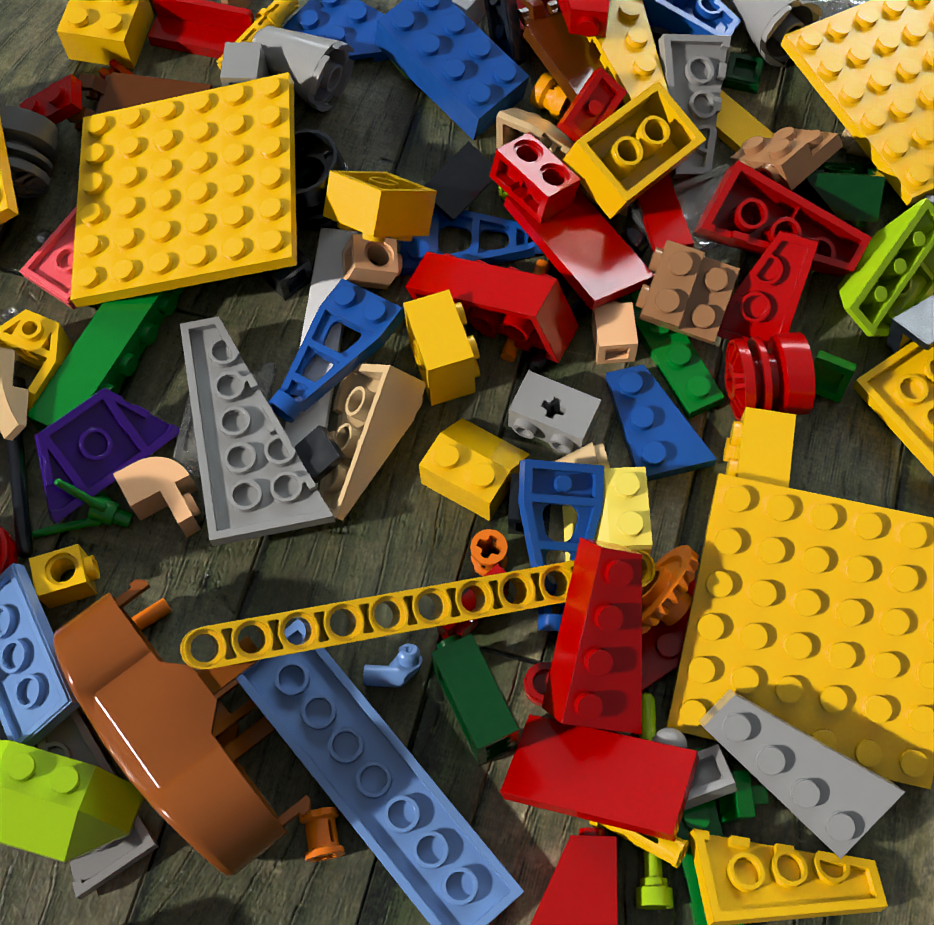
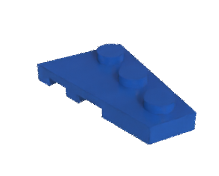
M644 364L606 373L605 382L632 466L646 467L647 482L715 466L716 457Z

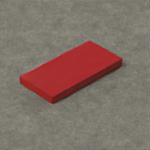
M577 189L571 207L541 224L511 196H506L504 207L591 310L642 288L643 284H651L654 276L652 271L648 269L645 263L579 189Z
M529 714L500 793L503 799L675 842L699 762V755L697 751L595 728L561 724L554 719Z

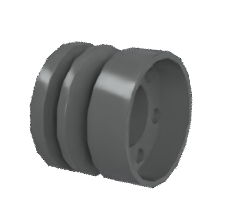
M0 105V117L15 198L32 199L43 197L49 191L50 177L53 169L50 161L55 158L59 130L52 121L36 112L16 106Z

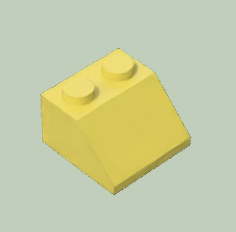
M646 467L604 468L603 508L594 540L619 544L631 550H643L650 555L653 542ZM562 506L564 542L573 536L578 518L576 510L571 506ZM565 552L566 562L571 561V556L568 552Z

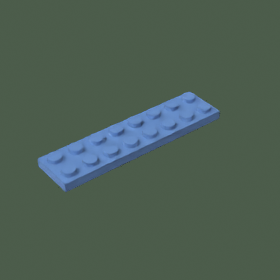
M297 619L284 630L286 639L295 645L304 640L306 628L300 620ZM325 648L261 659L236 678L244 691L430 925H488L524 892Z

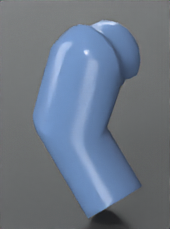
M404 644L399 647L398 655L388 666L365 664L363 685L394 688L404 686L421 668L423 660L420 655V649L414 644Z

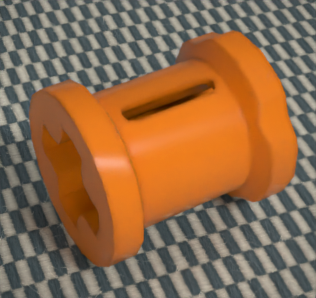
M492 529L478 532L473 537L470 545L471 562L474 565L475 572L484 576L496 564L505 570L508 562V545L503 534ZM490 549L496 550V554L491 553L488 558L482 557V553L487 554Z
M336 807L310 810L304 817L301 814L299 815L300 823L305 826L308 851L304 854L305 862L326 861L345 855L344 846L339 845L335 819L339 817Z

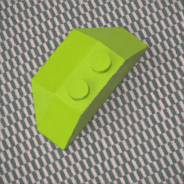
M928 198L920 200L876 232L854 271L846 274L838 285L845 311L868 337H888L894 317L934 294V205Z
M0 740V844L68 863L115 840L118 841L130 835L144 797L132 783L89 763L15 741Z

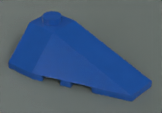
M642 0L649 25L661 27L676 34L732 36L741 22L720 0Z

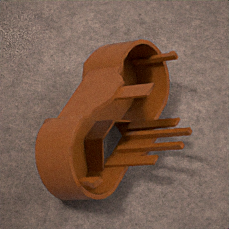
M135 579L130 583L131 588L119 597L115 598L108 592L57 629L53 635L55 654L73 695L90 720L102 743L130 782L152 808L211 865L224 875H236L286 835L288 831L285 826L299 814L302 817L310 812L312 801L305 795L278 817L237 761L275 731V728L264 716L238 736L239 725L237 723L257 708L256 704L250 699L230 714L220 701L240 685L236 678L260 660L213 669H198L197 671L187 664L164 662L123 608L150 588L146 580ZM248 635L238 642L240 648L247 653H253L258 649Z

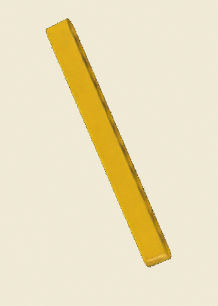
M634 549L633 551L642 554V587L649 585L655 576V563L647 552ZM575 560L203 626L189 631L184 636L180 644V653L183 661L192 668L213 669L566 602ZM548 574H551L557 583V589L553 595H550L544 586V580ZM507 581L512 582L517 589V597L513 603L508 602L503 594V587ZM466 588L471 589L476 596V605L471 612L466 610L461 602V595ZM424 595L430 597L435 604V612L430 619L424 618L418 609V603ZM380 603L387 604L393 613L391 624L386 628L380 626L375 619V610ZM337 610L344 612L350 621V627L343 636L335 634L330 627L331 616ZM292 618L300 620L306 628L304 640L297 645L290 643L284 634L285 626ZM247 626L255 628L261 636V644L253 653L243 651L238 643L240 631ZM198 635L209 636L215 644V653L206 662L196 660L190 651L191 643Z

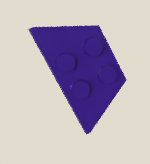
M103 388L35 435L50 520L53 524H56L84 504L81 500L55 486L54 482L56 479H62L93 497L116 480L113 475L115 472L150 456L182 432L180 428L174 424L162 421L151 415L148 410L138 405H132L123 400L118 394Z

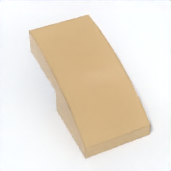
M0 347V432L4 439L13 441L26 427L29 390L13 386L15 350Z

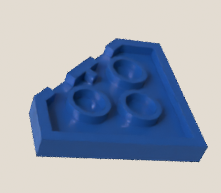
M309 0L282 27L288 30L343 41L353 48L354 53L349 52V59L351 60L374 58V62L389 60L375 45L377 20L384 14L361 0Z

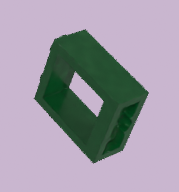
M472 633L461 638L460 634H456L439 642L437 650L431 652L435 675L478 765L481 766L516 749L519 729Z

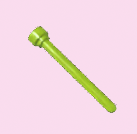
M644 692L642 693V734H639V738L652 741L656 734L655 698L651 693ZM643 834L646 838L656 843L659 842L657 838ZM643 849L644 878H640V887L636 888V908L645 910L672 909L673 888L668 887V879L663 878L662 859Z

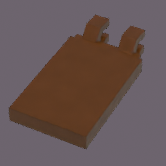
M521 0L523 5L527 6L518 9L519 19L525 27L523 37L572 103L591 74L600 67L605 70L599 60L601 54L595 43L590 44L586 36L569 33L557 0L547 2L546 7L541 0ZM545 8L549 12L548 15H545ZM605 70L615 80L611 71Z
M116 72L106 75L105 80L96 75L80 74L78 79L81 80L82 91H85L84 97L99 101L96 112L82 107L81 111L70 116L67 120L70 123H76L74 128L82 132L83 117L214 88L211 84Z

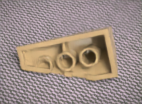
M515 107L501 110L496 116V149L530 132L562 161L574 145V142L561 130L536 113L526 112ZM580 183L578 189L589 201L597 204ZM631 204L620 211L619 214L627 217Z

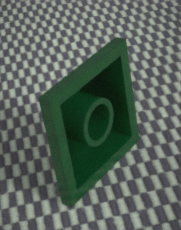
M825 161L806 178L808 183L839 219L853 227H865L866 222H878L885 176L871 164Z

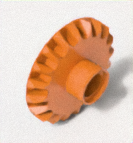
M681 545L676 547L655 563V576L649 585L642 587V634L647 633L651 626L658 625L660 620L667 626L675 624L689 609L692 597L686 591H688L689 583L694 580L695 572L699 565V555L690 546Z

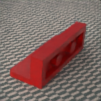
M152 0L157 16L148 34V39L151 46L218 59L224 54L225 42H235L254 23V17L250 9L206 0Z

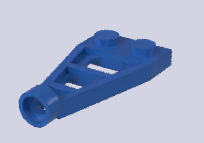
M434 206L429 236H413L412 241H401L402 270L400 276H412L427 251L444 254L439 250L440 231L445 227L464 229L472 236L471 245L468 249L451 253L457 258L471 261L481 260L494 265L544 253L534 241L528 243V239L531 238L516 221L464 210L454 221H450ZM483 231L505 233L509 237V244L502 249L482 250L480 248V234Z
M342 278L320 305L281 388L277 390L268 402L273 412L285 421L293 423L302 411L305 412L354 371L359 364H362L386 343L405 318L403 308ZM337 323H341L361 334L360 339L341 353L325 346V341L331 328ZM315 356L333 364L332 368L317 382H313L303 376L306 368Z
M532 459L520 461L518 504L531 568L546 565V554L549 551L568 552L571 556V561L575 560L580 537L594 540L603 508V465ZM547 505L571 506L576 510L578 515L573 536L568 541L555 542L547 536L542 516L543 510ZM546 576L544 580L545 589L550 595H553L556 592L557 584L551 583ZM565 602L538 607V631H559ZM559 606L561 608L560 614H551L552 607Z

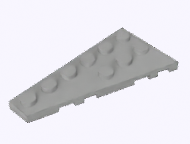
M219 316L181 323L180 329L209 541L212 546L335 522L333 514L317 490L314 481L305 469L295 448L263 396L253 375L248 370Z

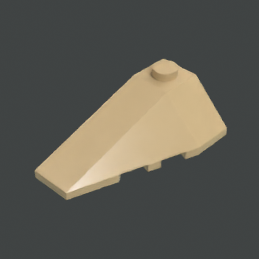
M359 364L354 371L340 382L333 405V412L339 414L336 431L329 433L346 459L321 480L319 493L329 507L334 519L344 520L412 424L417 411L422 405V395L427 384L426 382L391 365Z

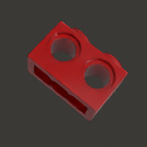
M530 132L496 149L489 175L539 224L572 206L581 181L571 169Z

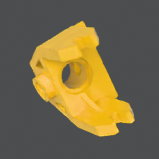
M25 309L0 326V347L15 350L14 360L39 370L28 388V413L73 348V344L59 322Z

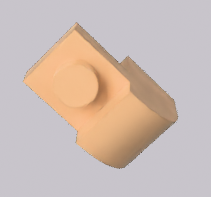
M165 457L144 458L113 474L130 507L140 521L169 506L186 537L201 530L195 519V516L201 512L191 493L198 489L187 470L176 461Z

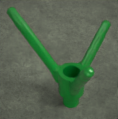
M58 478L54 482L55 486L90 505L88 518L33 530L32 536L34 538L49 536L84 527L101 526L102 523L109 526L115 523L129 528L134 518V513L121 509V504L112 501L103 491L97 493L94 498Z

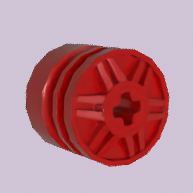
M801 332L770 336L767 350L759 336L749 338L748 342L743 338L729 340L726 349L725 384L730 406L737 421L741 420L746 407L771 411L773 405L776 412L795 414L796 416L810 414L815 399V371L810 346L806 337Z

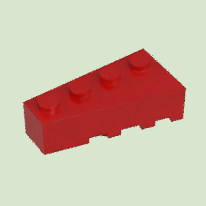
M739 160L725 172L691 233L693 237L762 256L780 230L819 241L810 270L835 277H841L854 271L872 239L869 235Z

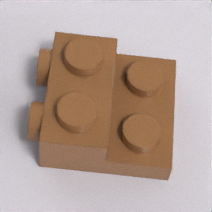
M785 127L774 133L772 138L755 136L746 140L742 144V148L731 156L730 160L732 164L739 160L792 191L842 148L843 145L838 133Z
M667 240L663 249L655 248L648 269L655 271L650 286L643 284L635 305L642 308L639 319L713 344L740 268L705 257V252Z

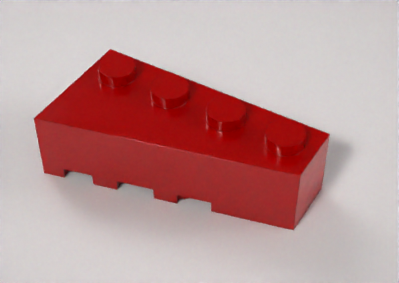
M427 251L405 286L413 300L449 289L454 304L461 302L467 321L476 330L480 331L481 334L494 338L497 333H500L515 340L514 346L527 352L530 351L532 346L547 351L546 359L556 363L560 362L579 327L558 280L548 274L537 275L520 271L515 267L504 268L490 265L481 260L471 261L457 258L448 253L442 255Z
M582 537L579 540L541 707L561 724L642 734V554L619 544Z

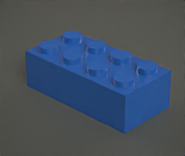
M402 0L377 20L375 45L472 140H475L496 122V116L499 111L511 109L523 99L530 76L451 0Z

